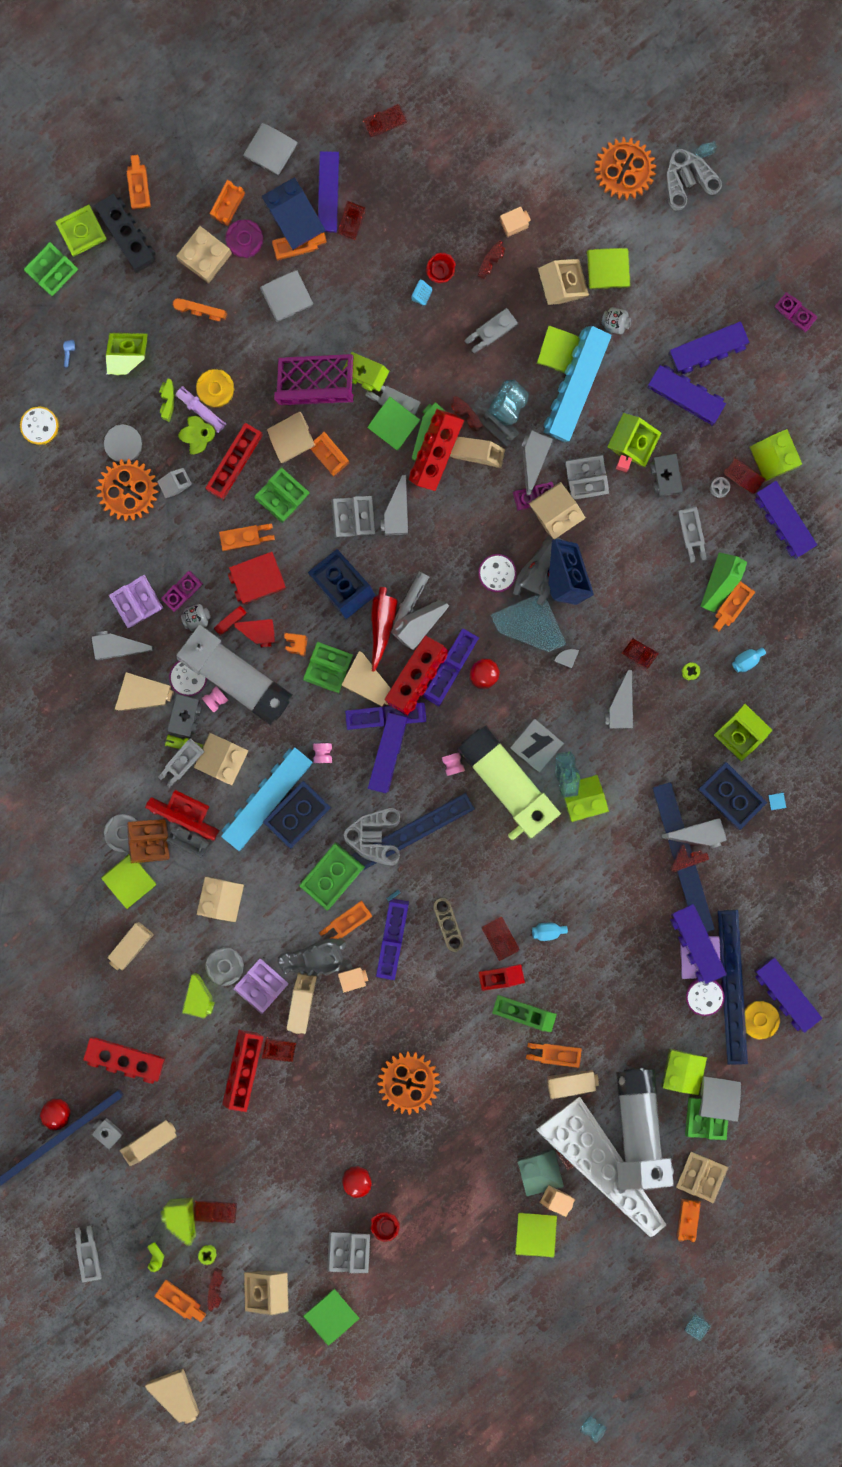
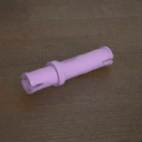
M183 386L176 392L175 396L182 400L189 410L192 409L204 421L212 425L218 433L225 427L226 423L203 405L197 396L194 397Z

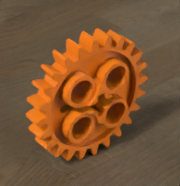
M623 137L621 143L615 139L614 145L608 142V149L602 147L601 151L603 154L598 153L597 158L601 161H595L594 165L598 166V168L594 169V173H599L595 179L601 180L599 187H606L604 193H607L609 190L611 191L610 197L618 194V200H620L622 195L628 200L629 195H631L635 199L636 193L641 196L643 195L642 188L648 191L649 186L647 183H653L650 177H655L656 173L651 170L656 169V165L651 163L654 162L655 157L649 158L652 151L645 152L646 144L640 147V140L634 144L632 138H630L629 142H626ZM619 152L624 153L626 158L619 160L616 154ZM630 154H633L634 156L629 163L628 170L625 171L620 184H617L622 168L625 167ZM640 161L643 167L635 168L633 162ZM613 169L617 172V176L611 177L607 171ZM626 178H632L634 180V184L627 185L624 180Z
M120 459V465L113 462L114 468L111 469L106 466L108 473L101 472L104 479L97 480L102 483V486L96 487V489L101 490L97 497H103L99 504H106L104 511L110 509V516L117 513L118 520L122 515L125 521L128 520V516H131L133 521L135 520V515L143 518V511L147 514L149 513L148 506L154 508L151 501L158 500L153 497V494L159 493V491L154 490L158 483L152 482L156 476H149L151 469L145 471V464L139 467L138 460L131 464V459H128L127 464H124V461ZM124 471L130 474L127 482L120 480V474ZM113 480H117L126 487L131 485L130 489L141 496L142 500L129 493L125 495V490L114 484ZM139 482H144L146 485V489L142 493L136 490V485ZM113 487L119 489V496L116 498H112L109 494L110 489ZM128 498L135 500V506L131 509H128L125 505Z
M407 1051L406 1057H403L401 1052L399 1053V1059L392 1056V1063L386 1061L388 1068H381L385 1074H379L378 1076L383 1079V1081L378 1082L379 1086H383L379 1093H385L382 1100H389L387 1106L394 1104L393 1111H396L398 1107L401 1108V1114H403L405 1109L408 1110L409 1115H411L412 1109H415L416 1113H419V1107L426 1110L425 1103L432 1105L430 1098L436 1099L437 1096L433 1092L439 1091V1088L435 1087L436 1084L440 1083L439 1080H435L439 1073H433L436 1066L429 1067L431 1060L429 1059L424 1062V1055L417 1058V1052L414 1053L413 1057L410 1056L409 1051ZM404 1066L407 1069V1074L399 1076L396 1073L398 1067ZM417 1071H424L426 1078L419 1081L415 1078V1074ZM392 1078L404 1081L411 1078L413 1083L424 1084L426 1087L421 1088L410 1085V1088H407L406 1083L393 1081ZM393 1086H401L403 1092L400 1095H395L392 1092ZM413 1090H419L422 1096L419 1099H413L410 1095Z

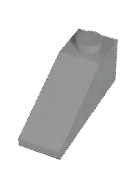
M531 431L530 436L526 435L522 446L525 447L523 462L526 494L528 495L532 492L553 441L552 438Z
M402 475L386 509L384 519H381V531H385V536L408 535L406 475Z
M438 600L408 614L394 624L391 633L406 647L414 650L449 605Z
M107 631L96 632V636H92L94 655L97 661L154 651V648L150 645L111 633L107 634Z
M632 670L626 671L608 709V713H605V725H609V729L633 728Z
M720 818L662 834L663 839L702 847L710 846V849L721 846L720 842L726 841Z

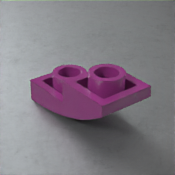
M787 292L774 306L785 318L805 333L817 319V315L802 306L799 300Z
M553 482L534 486L530 495L526 494V489L514 491L513 495L517 511L531 508L529 503L554 487Z
M188 571L166 592L161 600L175 612L203 583L191 571Z

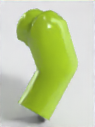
M153 1242L147 1246L152 1254L148 1269L151 1272H156L162 1267L164 1255L156 1242Z

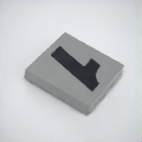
M534 719L510 749L540 773L564 743Z

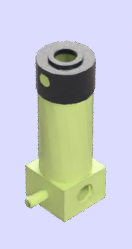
M485 725L482 729L476 730L465 739L457 750L464 756L467 763L475 769L519 825L508 834L509 838L514 840L521 833L525 832L531 839L561 813L547 796L538 790L500 744L501 742ZM535 810L539 811L542 816L537 822L532 819V813Z

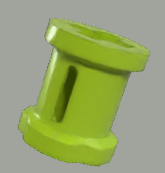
M690 662L682 668V676L686 680H694L700 675V667L696 663ZM693 667L695 675L688 676L687 668Z
M204 1245L198 1254L199 1261L204 1265L213 1263L217 1256L216 1249L212 1245ZM208 1251H210V1252H211V1255H210L211 1258H210V1257L204 1258V1255H205L204 1252L207 1253Z

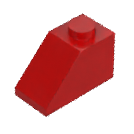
M273 619L234 623L237 630L256 645H260V648L272 647V643H276Z
M521 964L478 972L482 991L512 987L525 983Z

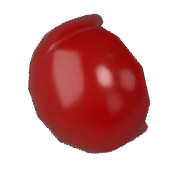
M437 253L428 260L426 273L431 281L438 284L446 283L453 277L456 263L451 255Z
M480 659L471 667L469 678L477 688L488 689L499 679L500 670L491 659Z
M52 1099L44 1104L40 1113V1119L42 1124L49 1130H60L67 1124L71 1111L68 1104L63 1100Z
M350 1167L345 1171L342 1178L343 1188L349 1196L354 1198L364 1197L371 1190L372 1181L370 1175L362 1167Z
M380 1212L371 1219L370 1230L376 1239L387 1242L397 1237L400 1223L395 1215L389 1212Z

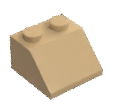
M579 259L556 260L538 268L548 305L562 304L589 296Z
M561 482L529 503L547 534L553 539H556L586 518Z
M209 733L202 747L205 752L195 762L194 768L233 785L248 750Z
M206 876L197 915L236 922L244 885Z
M244 1272L245 1311L267 1315L288 1312V1280L286 1272Z

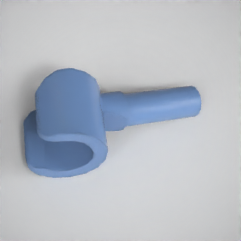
M74 340L65 341L63 344L65 351L64 367L69 365V351L75 350Z

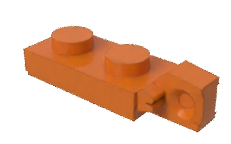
M133 155L131 156L132 166H129L127 170L131 209L151 208L145 165H140L139 156Z
M322 233L292 250L285 237L273 240L272 243L276 259L281 260L312 252L318 249L317 245L327 243L325 234Z
M740 581L717 611L715 617L718 620L713 628L719 632L725 624L730 626L749 602L755 591Z
M168 1280L164 1281L155 1294L157 1299L185 1319L191 1320L194 1317L201 1322L206 1316V1313L199 1309L201 1305L195 1299Z

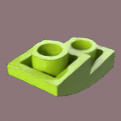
M167 379L166 383H162L159 392L162 393V399L167 401L166 403L163 402L160 413L163 420L170 422L174 409L175 392L172 380Z

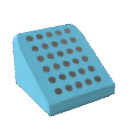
M420 279L412 294V300L421 305H426L432 288Z

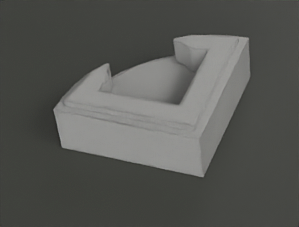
M565 650L555 658L554 662L572 669L579 650Z

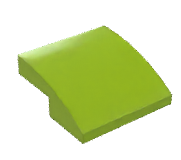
M627 248L587 251L589 289L630 287Z
M548 326L537 363L565 373L567 366L573 360V350L580 342L579 336Z
M130 854L101 877L126 909L157 885L140 863H131Z
M518 1213L515 1255L554 1257L557 1216Z

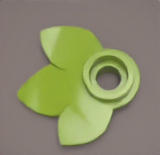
M191 416L188 417L189 426L183 428L178 437L183 442L190 443V454H199L206 449L207 443L214 439L215 429L212 425L205 423L201 417ZM205 429L208 431L206 436L203 435Z

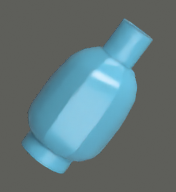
M763 647L757 651L753 649L744 651L735 658L732 666L737 673L740 671L747 672L758 664L760 657L765 655L766 651Z
M551 922L539 923L536 927H532L533 939L537 938L540 941L553 940L558 938L560 934L568 933L567 926H558L556 923Z

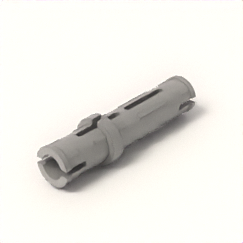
M420 571L418 572L403 603L399 605L400 608L393 623L413 613V607L430 578L429 576Z

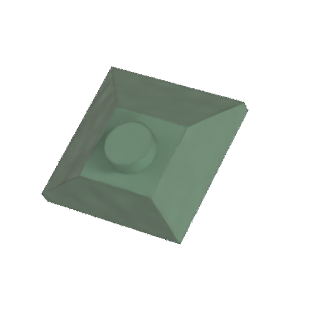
M554 1149L517 1158L526 1196L545 1192L548 1185L556 1189L564 1187Z

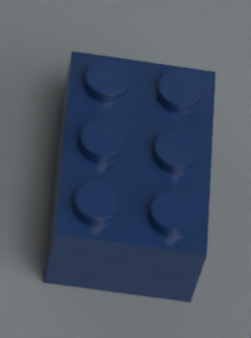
M724 762L697 789L737 830H741L767 804L727 762Z
M302 781L263 823L292 849L331 807L305 781Z

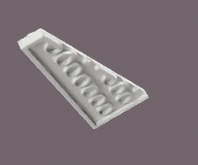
M581 1097L573 1100L537 1128V1131L649 1237L654 1236L666 1226V1223L643 1189L619 1190L616 1162L624 1161Z

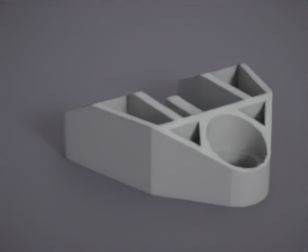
M677 149L673 152L665 177L669 206L674 210H682L687 203V196L677 174L678 172L686 188L696 184L689 167L692 168L698 183H700L706 193L711 195L717 194L722 187L721 179L702 158L684 149ZM679 153L683 154L685 161L677 163L674 156ZM709 181H716L718 188L716 190L709 189ZM680 196L683 198L684 203L677 206L673 203V198Z
M388 808L362 816L345 830V842L364 859L390 866L396 864L400 854L395 846L363 844L382 843V832L363 830H382L397 826L400 821L398 810ZM394 813L397 819L394 822H388L386 815ZM350 831L357 832L358 838L355 841H350L347 838V834ZM389 850L395 851L397 854L396 858L388 860L385 856L386 852Z

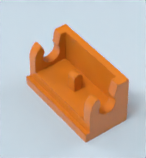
M227 180L210 212L211 218L229 226L245 195L243 188L240 186L236 187L231 181Z
M325 432L314 440L316 446L310 448V450L333 477L349 464V460Z
M285 633L284 639L291 643V647L286 646L285 649L291 654H299L301 657H305L307 636Z
M681 1199L676 1235L678 1240L695 1242L700 1201Z

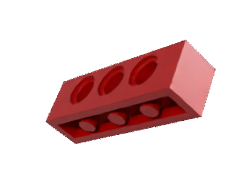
M436 409L435 414L431 418L429 429L424 436L421 449L417 453L415 464L410 471L409 481L417 486L436 491L464 422L463 419L455 414Z
M244 423L207 484L206 490L221 500L225 499L261 440L262 432Z
M426 635L424 636L384 700L388 705L407 716L415 709L420 695L422 696L426 692L427 684L436 676L439 665L447 658L448 650L444 645ZM428 657H432L429 663H424ZM422 673L419 679H414L416 674ZM411 689V693L404 696L405 691Z
M240 1029L238 1031L222 1103L228 1109L247 1112L263 1036L257 1032Z
M92 1036L89 1039L83 1060L88 1061L87 1065L93 1067L102 1065L106 1067L105 1070L117 1073V1070L125 1072L124 1076L130 1078L139 1076L143 1078L142 1081L154 1084V1081L158 1082L166 1058ZM103 1050L108 1051L111 1055L108 1061L101 1058ZM121 1056H126L129 1059L127 1066L120 1064L119 1058ZM140 1061H144L147 1064L148 1068L146 1071L138 1069Z

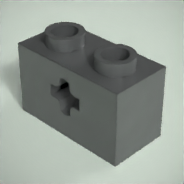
M677 454L654 457L653 463H650L651 474H655L656 482H653L654 492L658 493V497L681 494L683 489ZM665 471L667 475H670L667 481L664 477H661Z
M176 694L167 731L187 737L195 734L198 723H195L196 716H200L202 710L200 700ZM188 711L190 719H186L183 722L184 718L181 717V714H185Z

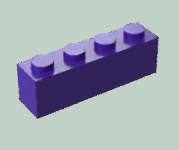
M740 321L671 349L668 354L676 373L682 372L685 375L692 372L696 366L702 368L711 364L710 361L717 358L719 361L729 356L728 353L733 351L739 353L746 350L745 346L749 344V340Z
M660 365L647 388L713 426L726 405L723 402L724 399L717 394L711 395L707 393V389L699 384L695 386L690 383L691 380L688 377L676 375L669 366L664 365L663 367Z
M774 481L755 494L756 498L754 500L760 509H764L766 520L770 525L773 524L775 526L777 537L780 541L784 540L787 545L785 547L786 551L791 557L794 556L797 559L817 546L814 538L777 481Z
M694 904L673 913L670 922L674 930L678 929L681 935L678 939L682 947H686L689 954L686 956L691 965L694 964L697 972H695L699 983L703 982L706 985L727 975Z
M771 957L755 970L757 974L755 976L756 980L761 986L766 985L769 989L767 994L773 1001L777 999L781 1004L779 1009L785 1016L789 1014L793 1020L791 1024L797 1031L801 1030L805 1033L823 1019L774 957Z

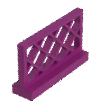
M353 355L279 358L277 392L274 394V400L279 405L353 402ZM341 360H348V366L343 371L336 366ZM323 361H329L331 365L323 372L318 366ZM305 362H310L313 366L304 373L300 367ZM284 363H292L294 367L286 374L283 371ZM335 367L340 374L332 381L327 374ZM317 369L321 375L313 382L308 376ZM299 370L303 376L295 383L290 377ZM344 376L347 379V387L339 388L336 383ZM325 377L330 384L326 388H319L317 384ZM307 378L312 384L307 389H301L299 385ZM288 379L294 384L289 390H282L283 384Z

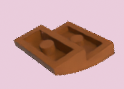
M166 819L127 823L131 863L169 860Z

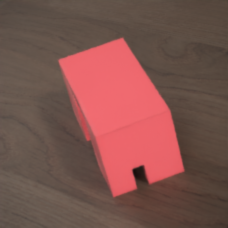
M621 455L616 469L627 473L632 458L628 457L626 461V456Z

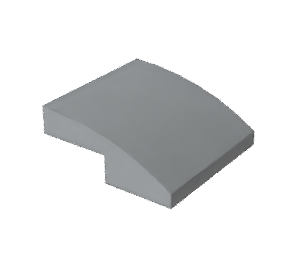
M262 123L245 151L244 157L279 176L298 143L280 131Z
M297 270L260 287L276 322L291 317L296 312L313 305Z
M603 454L565 460L570 495L574 500L609 494Z
M372 496L331 500L334 538L375 534Z
M703 1076L699 1115L738 1122L741 1082Z
M329 1232L327 1271L368 1273L370 1234Z

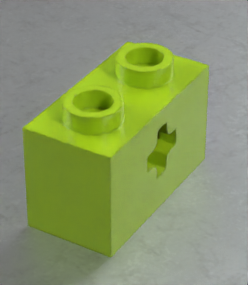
M351 352L353 355L352 384L356 385L358 382L366 390L372 391L374 389L380 391L390 371L382 364ZM347 360V362H346V364H345L343 370L348 366V360Z

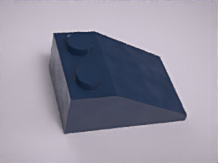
M295 177L262 195L266 208L292 250L325 232V228Z
M559 539L552 540L548 581L550 594L555 601L577 605L594 595L578 544Z
M338 549L308 571L310 577L345 619L349 618L376 596L371 586Z

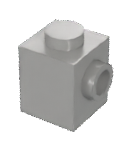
M184 468L169 472L157 481L165 498L180 494L192 485Z
M106 1118L104 1121L99 1120L94 1125L93 1129L95 1131L92 1135L110 1149L124 1133Z

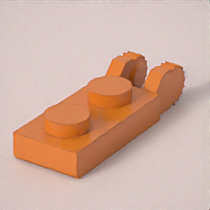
M180 298L173 300L172 305L178 311L186 312L191 310L190 314L202 317L203 313L210 315L209 319L220 322V319L226 320L227 312L225 310Z
M272 524L254 525L219 532L222 551L260 545V543L275 540L274 535L259 538L258 531L272 529Z
M360 901L330 922L331 924L321 930L319 934L321 936L325 935L334 928L338 934L330 939L343 938L370 919L372 914L363 901Z
M528 1043L527 1047L531 1049H543L542 1056L526 1055L528 1060L541 1061V1063L580 1067L582 1048L546 1043Z

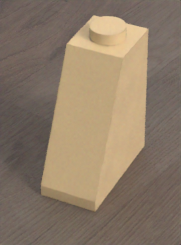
M457 437L450 457L501 468L505 449L491 441Z
M359 651L342 686L381 707L384 704L388 705L384 699L391 688L376 670L375 672L371 671L372 664Z
M126 673L115 709L125 711L163 706L167 704V701L171 702L174 691L171 690L172 687Z
M140 922L135 923L109 955V964L116 970L119 968L124 970L154 934Z
M298 972L290 1007L288 1031L296 1034H306L317 979L316 975H301Z
M593 1070L547 1076L551 1099L596 1091V1086H599L598 1075H594Z
M165 1120L122 1148L120 1152L129 1166H132L177 1136L175 1134L176 1130L170 1122L168 1123Z
M184 1369L174 1371L146 1383V1389L179 1423L183 1421L190 1423L196 1420L199 1410Z

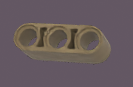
M438 898L433 906L446 946L450 951L457 952L463 947V939L451 904L446 898ZM440 901H445L448 904V908L444 912L437 910L436 906ZM446 919L454 922V927L451 930H446L443 927V922ZM456 937L460 940L459 947L452 948L449 945L451 938Z

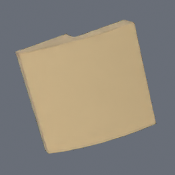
M301 412L267 429L281 463L316 446Z
M690 1152L676 1188L714 1203L728 1167Z

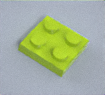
M90 205L55 221L73 257L107 240Z

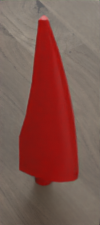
M379 587V595L374 597L372 602V672H375L387 646L398 603L397 599L386 596L387 588Z

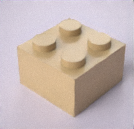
M199 226L177 254L178 261L209 284L232 253L227 246Z

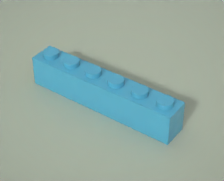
M594 326L585 327L579 335L580 342L573 350V360L565 370L566 377L564 382L562 381L559 385V394L551 405L552 412L550 417H547L545 420L543 433L563 442L570 441L611 339V334Z
M288 749L283 756L285 760L281 765L277 763L270 771L272 776L269 779L265 778L259 784L260 790L257 794L252 793L246 800L248 805L244 809L240 808L234 815L236 819L233 823L230 824L228 822L222 829L224 834L221 837L238 851H241L263 824V821L275 810L313 764L298 749Z

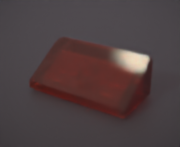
M499 917L481 927L499 961L519 951V947L503 917Z

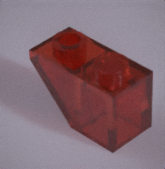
M736 456L724 470L726 476L753 494L757 492L766 480Z

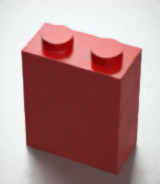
M273 552L229 567L230 573H227L231 584L235 583L237 590L234 593L237 601H242L243 605L286 589Z

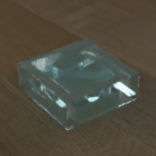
M715 141L701 144L696 150V156L704 158L715 153L717 149Z
M694 1314L684 1331L701 1342L711 1325Z

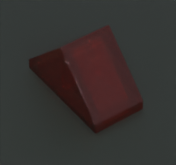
M347 201L338 234L355 240L366 215V208Z
M632 638L622 652L625 657L645 671L659 654Z
M267 1037L262 1058L293 1062L296 1043Z

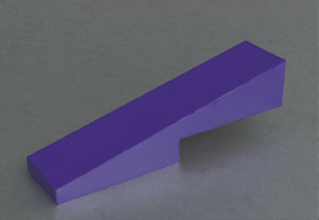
M320 151L318 218L325 228V232H337L339 152Z
M462 628L449 650L446 660L441 664L423 698L440 706L479 637Z
M417 703L415 709L408 714L406 724L426 722L425 703ZM391 706L345 711L347 730L385 726L389 712L403 716L407 715Z
M392 712L388 713L368 789L385 794L389 792L397 755L401 749L407 716Z
M393 898L389 902L376 977L395 980L409 901Z

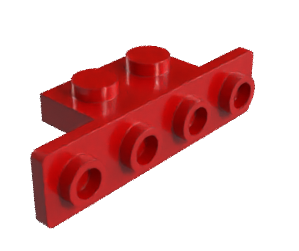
M177 790L173 792L168 805L151 797L145 806L151 813L159 814L167 818L168 821L183 826L188 831L200 834L205 839L214 841L219 834V829L203 822L210 806Z

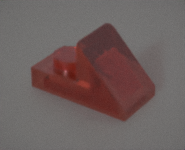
M681 844L670 870L675 872L710 860L708 853H702L701 850L690 853L691 857H688L684 844Z

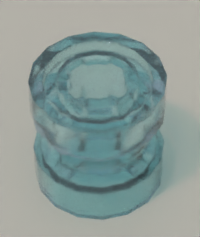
M589 1416L582 1425L580 1432L590 1436V1439L597 1443L606 1432L607 1427L603 1424H598L595 1418Z

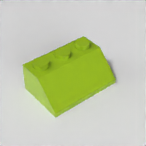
M193 1197L170 1199L161 1211L162 1222H166V1228L185 1244L191 1245L196 1237Z

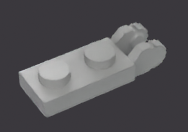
M506 308L478 328L476 332L464 341L468 344L480 336L482 342L475 345L472 349V352L476 353L517 326L518 322Z
M388 386L381 387L380 390L383 391L381 398L372 392L367 391L365 396L378 402L381 406L391 397L414 415L421 404L420 401Z
M697 507L677 511L690 563L695 562L692 547L699 546L700 558L706 560L705 541Z
M190 738L167 763L166 768L158 778L160 780L164 779L170 771L174 777L169 780L167 786L171 788L205 751Z
M92 1225L87 1226L86 1229L89 1240L87 1242H82L80 1227L75 1228L76 1250L82 1283L102 1279Z

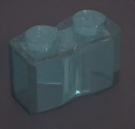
M506 380L500 387L498 396L491 403L489 412L503 425H512L518 420L521 408L527 404L529 392L517 381Z
M571 752L557 753L555 776L559 781V790L564 798L578 796L580 773L575 767L576 760Z

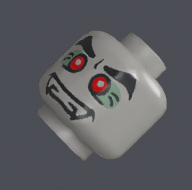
M611 307L608 311L604 312L602 326H604L607 332L623 334L626 329L630 328L631 318H629L626 310Z
M196 604L185 608L181 619L185 629L194 632L199 624L204 628L207 627L208 619H211L208 608H203L201 604Z

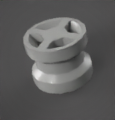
M724 477L714 479L710 485L711 494L717 498L724 497L730 491V483Z

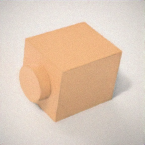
M522 207L500 215V222L507 237L525 230L529 226L530 217L527 211L522 210Z
M361 967L338 973L343 993L366 986L365 982L369 981L366 970H362Z
M548 1185L540 1203L554 1212L567 1216L573 1207L575 1199L567 1193Z

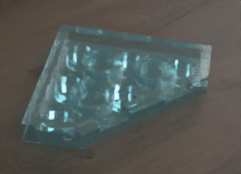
M539 594L491 614L496 629L500 634L546 652H551L566 645L547 599L543 607L537 604Z

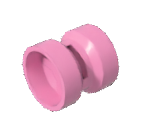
M217 686L212 689L209 695H205L202 698L213 712H216L221 704H225L228 701Z
M313 744V750L315 751L313 763H332V756L330 755L332 744Z
M460 752L442 757L443 763L447 767L445 770L447 776L465 771L464 765L460 761Z

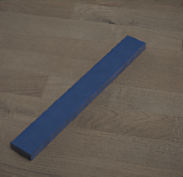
M671 782L652 787L665 833L683 829L684 824ZM668 840L687 907L694 904L706 931L715 930L690 845Z
M464 793L383 837L382 843L372 844L395 846L400 851L475 810L467 794ZM389 850L386 852L385 856L387 858L396 852L393 850ZM358 853L352 854L365 867L363 870L377 863L362 858Z
M719 910L721 963L727 974L722 977L727 1064H748L738 910Z
M119 1089L1 1175L0 1186L122 1098L124 1095Z

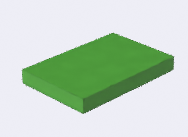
M335 842L301 882L299 887L328 911L365 867Z

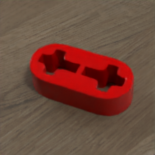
M239 606L217 624L214 630L219 636L223 635L234 626V623L239 622L247 612L242 606Z

